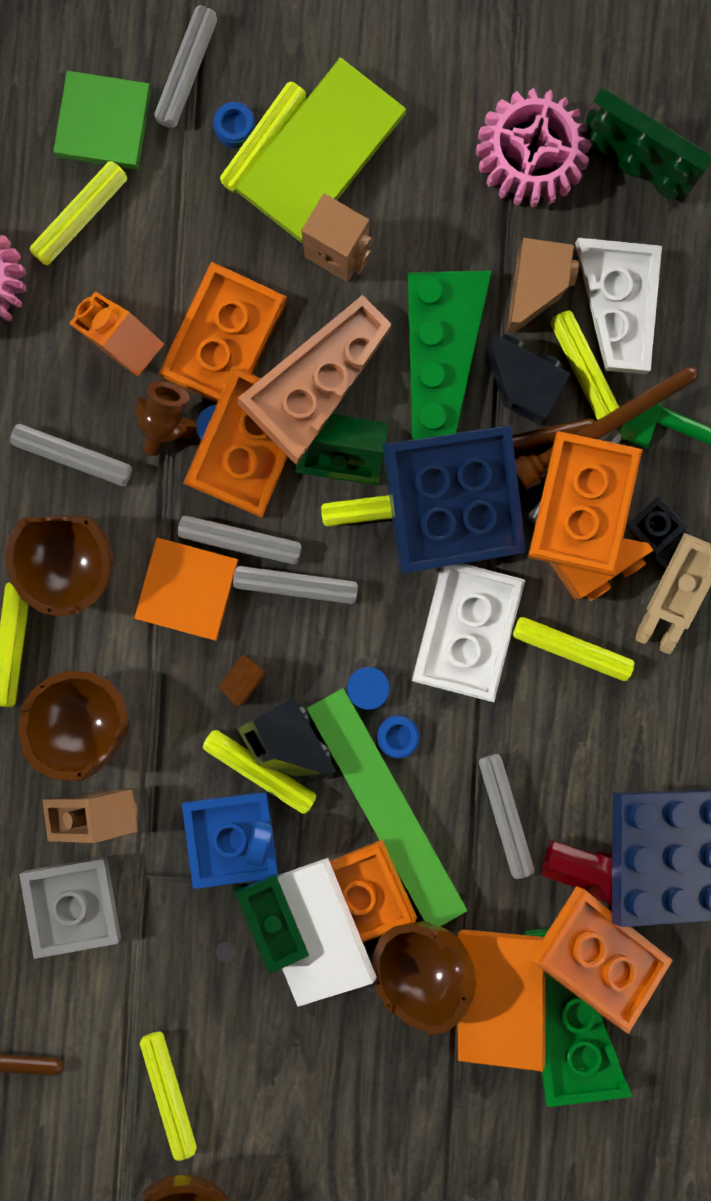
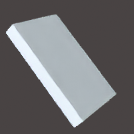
M466 564L441 567L412 681L494 702L525 579Z
M326 858L278 875V881L309 953L308 957L283 968L297 1006L299 1007L372 984L377 976L329 859Z

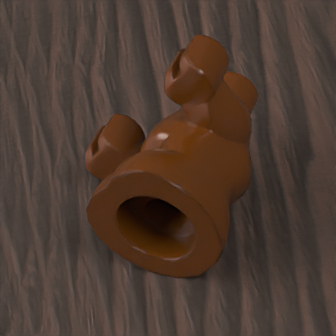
M155 381L151 383L148 387L146 400L139 397L134 411L137 416L138 425L146 436L143 451L150 456L160 454L162 443L174 441L181 437L191 439L195 435L196 422L185 417L180 420L181 414L189 401V394L182 388L174 386L169 382Z

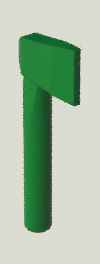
M661 403L623 424L619 430L622 439L648 449L656 423L711 446V427L661 407Z

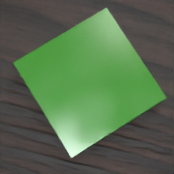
M67 71L53 151L55 156L62 159L106 165L109 161H113L121 168L139 170L151 96L150 84Z

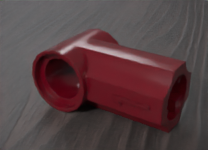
M552 839L542 861L541 875L565 885L582 888L597 900L612 905V855L596 851V854Z

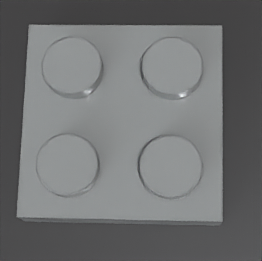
M107 856L26 870L19 874L34 959L114 945L121 941Z

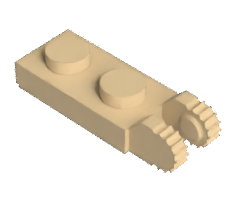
M684 533L647 606L648 612L644 615L635 637L636 641L643 644L647 643L661 618L670 622L662 636L659 647L660 651L667 654L673 651L684 629L688 630L711 586L710 543Z

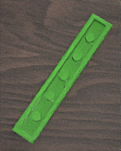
M344 687L307 707L308 713L379 840L383 839L395 869L424 921L440 927L467 912L465 904Z

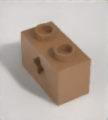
M323 193L301 230L304 255L306 259L348 282L354 271L360 274L370 259L372 251L368 250L372 238L369 236V219Z

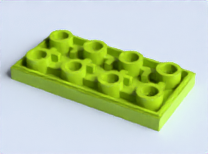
M340 57L236 186L237 193L303 244L301 230L323 193L335 200L339 199L406 115V108Z

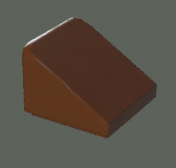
M242 655L220 683V690L233 704L238 707L244 706L267 676V671L248 656Z

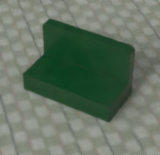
M332 414L296 465V473L379 486L383 461L382 444L386 443L388 424L386 422Z
M273 873L245 887H241L240 884L232 887L262 964L269 974L309 956L276 874Z

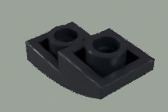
M658 496L626 525V528L637 541L649 543L653 549L649 556L664 572L684 533L689 534L686 531L688 526Z

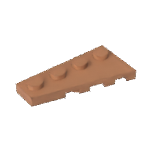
M363 295L360 296L238 397V405L297 465L389 333L392 324Z

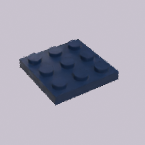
M511 425L382 444L400 572L409 573L526 553Z
M711 790L613 792L612 923L620 927L711 921Z

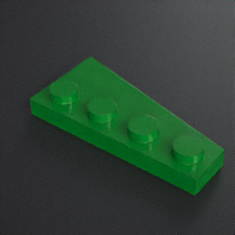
M492 270L408 272L412 440L456 433Z
M550 928L524 931V935L545 937ZM545 972V1068L543 1072L541 1071L546 1106L554 1107L632 1097L601 1014Z

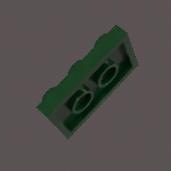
M603 87L593 100L583 122L587 123L588 130L583 138L591 140V147L589 149L591 152L597 155L605 154L619 163V167L626 174L633 177H642L653 184L655 190L660 195L668 199H677L683 202L711 163V154Z

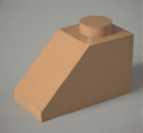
M523 238L517 253L506 332L516 333L559 301L568 286L575 285L579 261L572 260L574 245Z
M132 789L103 790L42 800L49 842L97 843L138 832L136 820L138 810L133 798Z

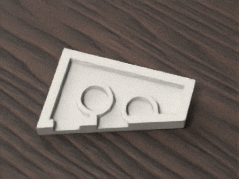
M578 238L575 245L605 371L647 375L651 371L662 246Z

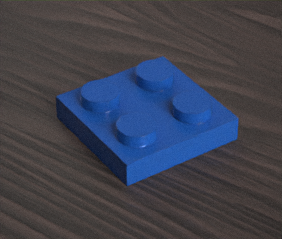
M268 791L199 799L182 803L193 889L255 881L273 873L278 877L273 827L264 864L259 867L245 863L254 822L257 820L270 823L272 826Z

